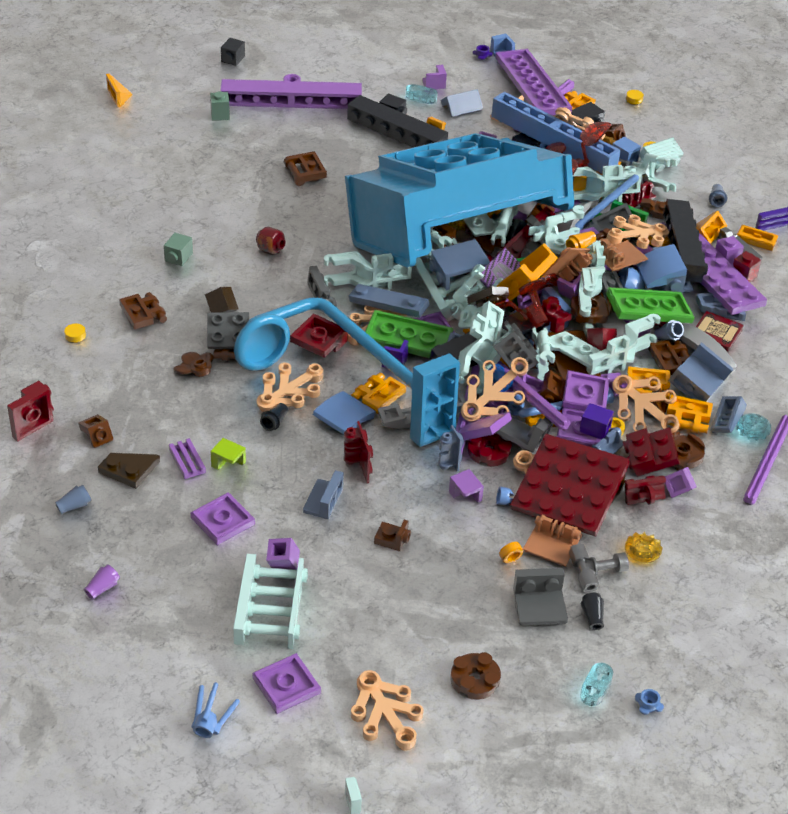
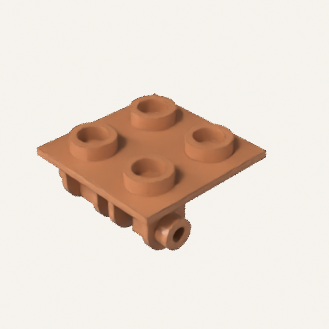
M606 238L599 240L601 245L604 246L603 256L606 257L605 265L612 271L621 270L622 268L648 260L628 240L615 245L610 244Z
M570 247L564 249L560 253V257L542 276H560V278L571 283L579 275V272L581 273L582 268H587L592 263L593 257L588 253L590 249Z
M545 515L537 516L535 520L536 526L523 550L566 567L570 560V547L579 543L582 537L581 531L578 530V527L565 525L564 522L558 525V520L552 523L553 519L545 517Z

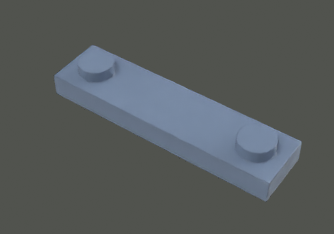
M358 284L349 294V300L352 303L419 318L430 306L429 300L426 298Z

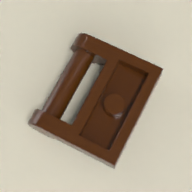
M315 151L287 156L283 161L285 166L291 171L297 186H302L308 181L327 178V171ZM295 164H300L304 173H300Z

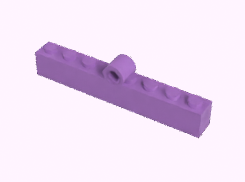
M288 74L284 76L283 81L222 79L221 92H228L229 106L348 109V104L359 95L362 96V83L301 81L300 76L296 74Z

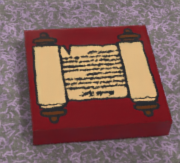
M706 311L696 327L714 338L729 352L743 331L744 325Z

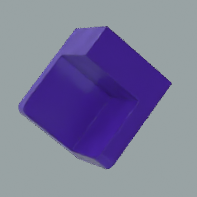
M408 340L403 341L400 349L388 346L383 347L405 365L408 358Z
M589 403L582 415L579 431L601 440L605 439L612 425L614 411Z

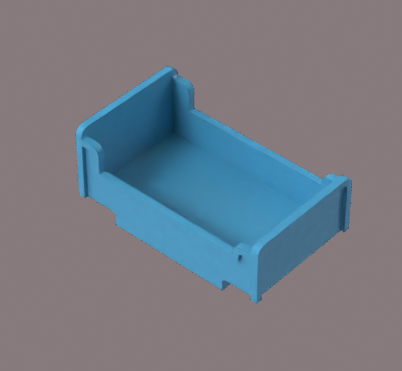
M478 133L378 156V169L345 176L353 244L375 255L391 253L393 262L406 268L415 266L416 258L428 255L431 252V227L531 201L564 211L574 207L571 154H562L512 141L509 138L497 139Z

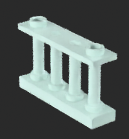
M453 238V239H452L453 244H454V245H455V244H458L457 241H456V239ZM420 257L417 258L415 265L444 318L448 322L453 320L454 317H452L450 311L456 302L453 299L444 301V298L447 297V294L460 288L463 282L470 278L472 271L450 283V290L446 291L444 287H436L440 284L434 274L430 276L433 272L430 269L429 263H423ZM478 280L477 285L466 294L470 296L487 287Z
M256 554L246 555L233 628L234 644L244 645L245 636H250V633L288 636V649H293L294 639L299 640L300 625L297 624L302 583H307L308 568H304V558H299L298 569L292 570L261 567L260 564H256ZM272 577L296 579L295 588L260 586L255 583V579ZM263 595L293 598L292 607L254 604L251 600L252 597ZM253 614L290 617L289 626L251 623L248 618L253 616Z

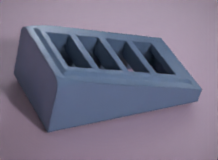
M722 396L710 429L712 433H732L747 406L742 396Z

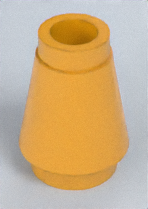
M593 231L570 235L566 240V248H587L596 242V235Z

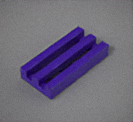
M788 207L759 213L755 228L765 231L788 226Z

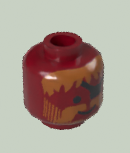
M264 227L257 233L256 243L260 250L270 254H278L285 247V235L278 229Z

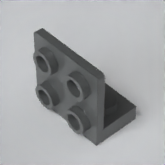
M249 312L207 313V348L234 349L238 334L249 321Z
M506 320L504 324L508 332L494 342L492 346L510 368L511 362L515 358L522 357L526 359L529 371L539 363L535 357L538 353L529 340L525 339L515 323L510 324ZM518 365L516 367L517 371H522L524 369V366Z
M512 417L511 421L496 431V433L502 439L516 443L522 450L533 453L540 446L545 434H549L553 423L545 417L544 419L540 418L536 425L531 427Z
M563 567L517 569L515 571L513 591L520 625L566 624L568 622L562 592L565 576Z

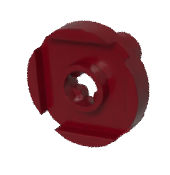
M495 432L492 435L469 439L468 454L478 464L481 461L487 463V466L495 467L507 462L511 454L512 443L502 439Z

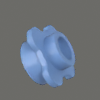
M645 689L635 695V701L639 703V711L642 714L647 715L653 711L661 712L664 708V705L660 703V694L653 689Z

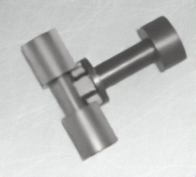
M576 544L570 547L569 555L573 566L578 567L580 570L578 579L583 592L597 590L599 582L596 576L599 570L615 568L616 572H623L629 569V560L625 552L614 554L613 559L596 561L594 557L589 558L584 544Z

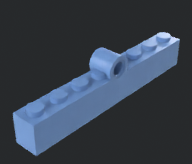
M506 92L493 98L491 117L541 142L540 148L563 154H571L572 159L598 171L600 174H602L603 166L618 165L620 149Z

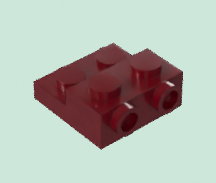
M314 313L290 335L291 343L323 358L331 351L337 352L348 341V333L339 325Z
M39 380L20 390L21 398L7 405L12 437L17 442L54 421V408L50 397L52 395L48 385L41 383Z
M670 427L649 433L647 428L626 434L627 440L623 441V446L626 454H630V456L626 457L630 461L628 467L630 470L634 469L637 477L680 464L673 432Z

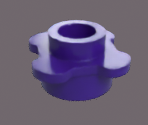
M478 45L476 50L473 51V55H476L481 60L491 57L493 53L489 52L490 48L487 45Z

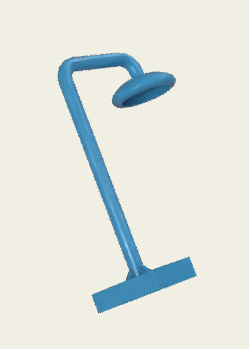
M307 298L257 315L245 324L237 336L234 354L238 364L250 371L263 370L276 363L287 349L290 340V330L284 319L308 310H320L412 389L411 440L419 447L439 440L443 433L450 432L451 425L456 429L460 362L449 353L413 367L412 373L326 299Z

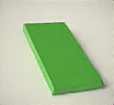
M611 287L606 292L618 319L638 320L650 314H657L662 322L675 320L680 323H693L695 318L681 292Z
M374 310L365 332L382 347L388 346L400 349L403 341L408 340V353L430 358L431 349L436 345L446 343L450 333H453V328Z

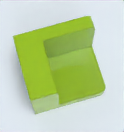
M222 438L210 451L211 467L217 470L226 462L231 464L236 462L240 465L246 463V448L225 438Z

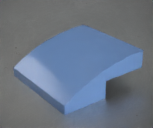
M674 244L646 253L645 256L648 260L636 264L647 289L667 285V279L685 276L687 273V268Z
M342 391L324 401L313 411V415L344 434L349 427L357 428V421L361 424L374 419L376 411Z

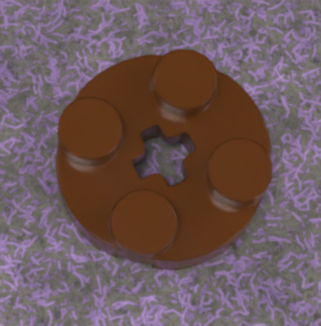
M601 292L591 298L592 308L590 317H584L579 313L578 296H573L570 305L571 313L575 316L576 322L580 324L606 323L612 309L609 298L606 296L605 299L603 296H600Z
M681 432L673 433L680 463L673 466L677 471L686 467L689 469L695 468L703 462L705 445L697 436L690 433L687 436L680 435Z
M469 653L454 659L450 681L455 691L459 694L461 691L467 694V698L474 700L485 699L494 694L495 689L500 684L501 671L489 653ZM472 673L480 674V678L475 679L474 676L469 675H471Z

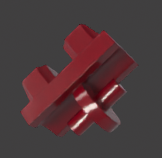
M550 296L542 301L540 308L533 307L545 320L544 327L549 326L551 322L550 331L555 333L564 331L565 322L571 320L572 314L560 310L561 305H559L557 297Z
M651 475L640 480H625L626 504L646 502L648 505L655 503V500L665 499L666 478L664 476L655 477Z

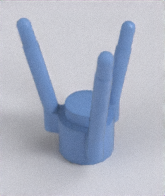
M217 682L213 684L205 710L202 713L204 686H199L195 717L191 727L196 735L203 738H211L213 733L218 735L222 725L240 702L239 699H236L217 722L216 714L211 712L218 688Z

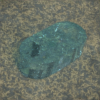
M410 84L406 87L405 96L407 99L426 104L437 102L438 92L433 88Z
M606 663L593 665L581 689L580 698L584 704L597 706L602 702L612 682L614 672L611 666ZM601 673L604 674L601 680L597 679ZM593 688L597 689L593 696L589 695Z

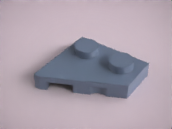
M712 293L697 294L696 302L701 312L705 313L708 311L725 318L745 321V311L731 315Z

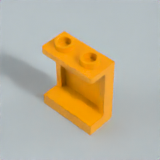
M543 243L520 262L521 266L503 279L497 287H508L509 296L507 299L511 301L531 286L558 258Z

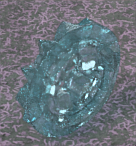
M748 413L741 416L736 430L740 431V436L746 435L748 440L754 438L758 441L760 438L766 439L767 435H770L772 427L765 417Z

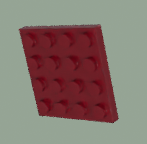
M545 434L510 504L511 510L533 517L545 515V517L553 519L552 523L558 520V525L564 522L565 525L578 527V530L582 533L596 537L630 461L628 458Z

